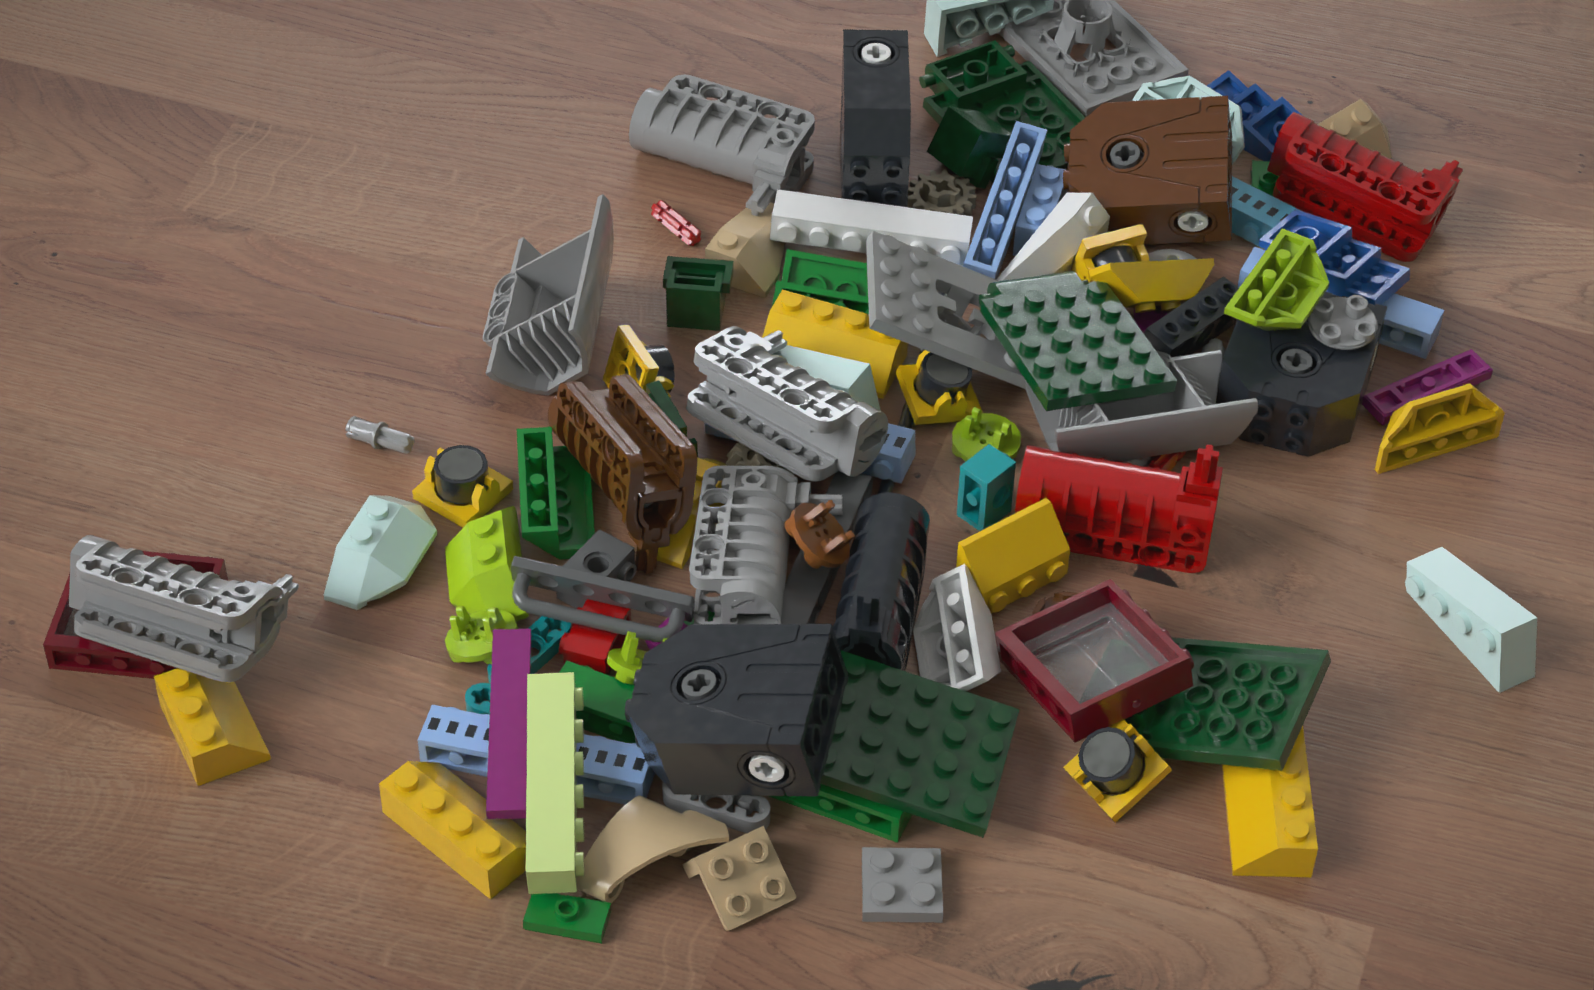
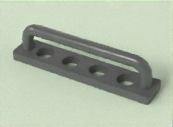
M514 556L511 564L512 580L514 581L512 590L514 603L521 610L530 614L627 635L628 631L635 632L637 638L652 642H662L664 638L672 637L681 631L684 621L692 622L695 599L689 595ZM529 586L669 617V622L662 628L532 599L528 597L527 590Z

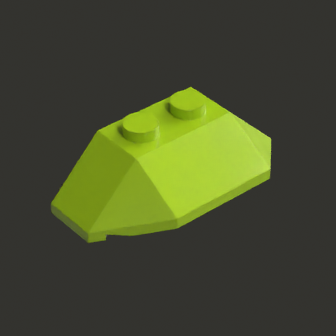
M1282 228L1227 304L1224 314L1265 331L1301 328L1329 287V280L1322 261L1316 252L1317 248L1314 240Z
M513 505L468 522L445 547L449 599L454 607L464 606L469 614L481 610H489L490 607H497L499 610L509 612L515 617L516 621L529 617V613L521 610L514 603L512 597L514 581L512 580L511 564L514 556L522 557L517 510Z

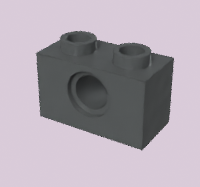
M599 529L562 567L630 582L637 569L635 565V548ZM556 592L557 599L574 608L578 606L583 607L587 600L586 598Z

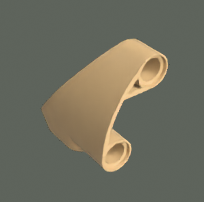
M636 796L608 822L584 859L585 874L584 876H577V889L604 902L612 903L620 894L625 879L645 866L667 855L674 857L682 856L696 846L729 842L727 826L725 823L697 811L688 810L680 813L643 796Z

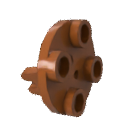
M832 500L825 504L822 502L819 505L801 503L791 511L790 517L784 523L788 534L795 538L796 543L803 550L806 562L815 569H819L821 566L827 568H837L848 559L850 553L849 542L855 537L852 530L845 533L843 527L829 513L835 507Z

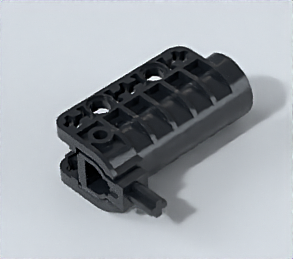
M880 493L867 498L861 504L855 524V537L851 543L850 558L846 565L845 579L841 588V600L837 606L836 621L833 625L840 651L842 650L906 671L923 586L927 539L930 528V517L926 509L919 502L908 496L897 493Z

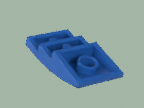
M1229 70L1207 85V87L1222 96H1228L1230 101L1241 107L1245 146L1243 150L1263 161L1270 162L1279 131L1287 118L1293 112L1302 115L1283 97L1274 101L1256 83L1247 88Z
M1296 209L1259 239V246L1267 250L1283 228L1314 240L1317 248L1316 252L1322 261L1329 280V287L1326 291L1336 296L1350 297L1352 295H1360L1369 304L1382 305L1410 280V268L1382 260L1380 247L1352 239V227Z

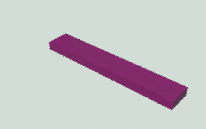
M493 629L486 797L487 819L526 818L527 674H531V629Z

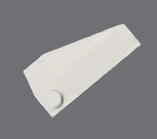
M1067 192L996 280L1005 281L1070 272L1082 239L1107 233L1110 216L1093 193Z

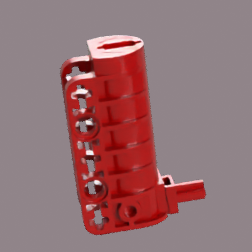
M1293 112L1279 131L1267 171L1279 176L1273 190V197L1305 213L1352 227L1353 239L1380 247L1382 253L1399 261L1411 262L1418 257L1442 220L1447 206L1454 197L1460 181L1458 178L1463 169L1458 167V161L1453 160L1452 163L1446 162L1441 170L1433 168L1429 171L1424 168L1422 172H1417L1404 166L1400 161L1389 159L1381 155V152L1377 150H1370L1355 140H1349L1337 134L1336 131L1328 130L1315 124L1313 120ZM1311 201L1322 202L1325 206L1321 207ZM1374 228L1380 230L1381 232H1383V235L1377 234L1369 229Z
M1028 445L1019 478L1015 513L1047 498L1053 506L1063 533H1068V535H1065V538L1072 553L1184 573H1198L1204 570L1207 563L1223 473V467L1218 466L1220 454L1219 451H1213V445H1206L1205 449L1198 448L1196 462H1190L1189 467L1182 466L1181 473L1160 470V468L1137 466L1128 462L1126 464L1108 461L1105 458L1085 457L1076 453L1068 454ZM1084 533L1091 536L1092 539L1076 537L1075 534ZM1157 546L1164 551L1148 550L1146 547ZM1187 555H1193L1194 559H1191V557H1188Z

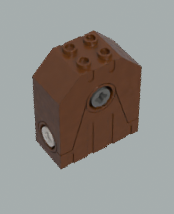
M1228 96L1201 97V99L1200 97L1105 102L1070 130V143L1064 144L1065 163H1068V170H1063L1064 190L1067 189L1068 193H1093L1110 216L1107 232L1143 224L1147 232L1144 245L1203 242V239H1205V242L1232 240L1233 135Z

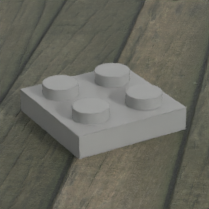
M862 847V922L942 923L941 848Z

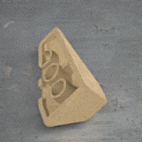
M772 202L758 216L752 215L751 209L745 208L722 226L705 248V259L734 261L731 287L764 298L780 277L781 261L785 242L770 240L771 219L774 207Z

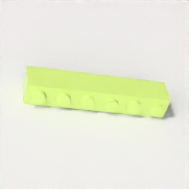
M574 672L527 674L526 878L529 894L577 892V876H584L585 874L584 852H577V842H584V819L577 818V808H584L583 784L577 785V775H584L583 751L576 752V743H584L583 719H576V711L584 710L583 687H575Z

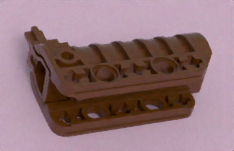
M629 374L612 376L609 389L589 391L582 382L570 381L560 383L557 396H554L548 409L549 426L552 427V432L568 448L569 452L579 461L584 470L590 474L594 482L601 487L605 495L612 500L615 507L621 512L622 521L628 530V535L637 545L636 570H644L646 574L653 573V569L657 565L658 548L669 546V534L674 535L678 533L691 515L698 461L695 447Z

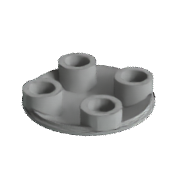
M1352 295L1349 298L1322 297L1308 317V326L1314 337L1329 347L1341 350L1358 349L1370 343L1376 336L1378 322L1372 310L1367 307L1368 301L1360 295Z

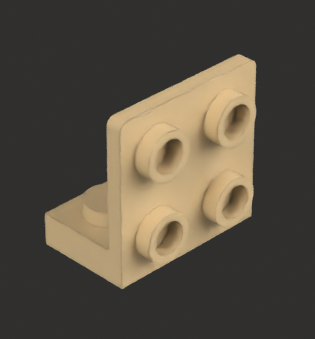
M764 826L682 864L689 879L698 874L700 875L726 931H730L796 899V894Z

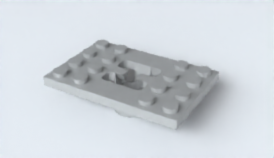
M1054 0L1053 10L1017 25L1012 21L998 32L1026 61H1030L1085 118L1105 102L1132 101L1143 83H1155L1166 79L1188 76L1189 69L1115 0ZM1107 38L1117 48L1114 50L1104 49L1105 39ZM1077 43L1089 44L1083 54L1087 60L1077 62L1069 56L1073 45Z
M872 230L866 239L869 329L916 346L921 351H929L1026 389L1024 377L980 310L973 308L968 322L962 318L969 303L980 307L979 295L986 294L988 285L991 282H998V280L928 253L920 247H913L900 242L890 235H883ZM937 290L945 293V296L939 294Z

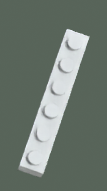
M777 189L771 219L770 240L867 253L866 239L873 230L883 235H890L900 242L913 247H920L928 253L963 266L969 249L973 216Z

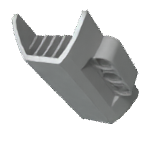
M603 194L597 198L591 229L543 255L524 237L518 240L511 272L503 276L494 289L483 333V341L492 348L486 375L493 381L521 391L549 396L558 391L560 383L575 381L588 374L613 258V218L610 201Z
M1220 350L1172 358L1167 353L1157 351L1177 379L1175 392L1046 411L1025 380L1027 395L1047 446L1051 451L1068 454L1076 453L1080 456L1097 459L1105 458V460L1114 462L1196 450L1198 448H1206V445H1213L1215 447L1231 444L1242 434L1257 413L1258 401L1256 398L1216 404L1217 387L1222 366V352Z

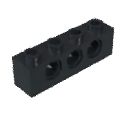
M1223 276L1146 328L1144 335L1156 351L1167 353L1171 358L1191 355L1209 343L1211 339L1216 338L1235 324L1237 319L1224 314V310L1239 288Z

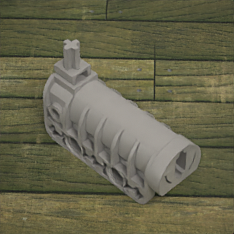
M683 74L673 77L663 91L648 88L643 92L632 114L629 141L633 149L652 155L663 156L671 161H679L694 168L711 171L716 175H724L738 182L752 184L753 194L746 202V208L751 209L752 215L758 216L760 212L763 213L770 202L775 203L777 189L799 192L813 172V155L806 151L803 146L808 144L809 138L815 130V118L807 110ZM713 97L717 98L718 100H707L706 98ZM769 114L776 116V118H766L764 115Z
M732 326L696 346L693 362L699 367L700 372L707 375V381L700 383L698 388L688 394L686 409L692 416L809 481L824 480L837 471H841L850 477L857 476L864 472L879 454L888 431V418L886 414L865 402H858L852 399L850 394L843 390H836L830 387L827 381L810 376L805 369L788 364L785 358L773 355L787 346V341L782 338L783 333L777 330L761 338L752 332L746 333L744 329L738 326Z
M714 466L706 470L702 480L689 565L690 583L696 588L695 610L693 614L694 624H781L791 536L786 531L784 523L790 517L791 511L801 503L819 505L822 502L825 504L832 500L835 507L829 513L832 515H843V496L811 494L810 482L798 484L796 476L785 469L775 466ZM719 480H722V488H716ZM713 503H723V504H725V505H723V506H721V507H710V506H709L710 504H713ZM712 592L720 594L718 597H707L705 595ZM708 611L715 612L713 621L708 622Z
M94 535L83 537L70 553L69 607L79 610L74 615V632L77 635L221 682L239 680L268 653L279 633V623L287 618L288 599L298 591L299 586L297 583L292 582L293 576L288 574L279 578L273 585L262 581L256 583L247 580L244 582L238 580L227 581L221 579L215 573H201L195 571L190 565L172 564L164 557H150L135 548L124 549L119 547L116 542Z

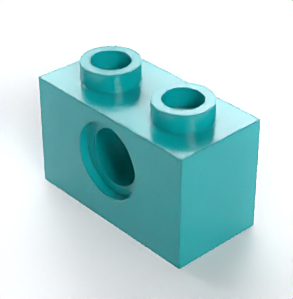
M988 444L960 466L956 515L977 530L982 531L1009 514L1012 510L1016 462L1006 453Z

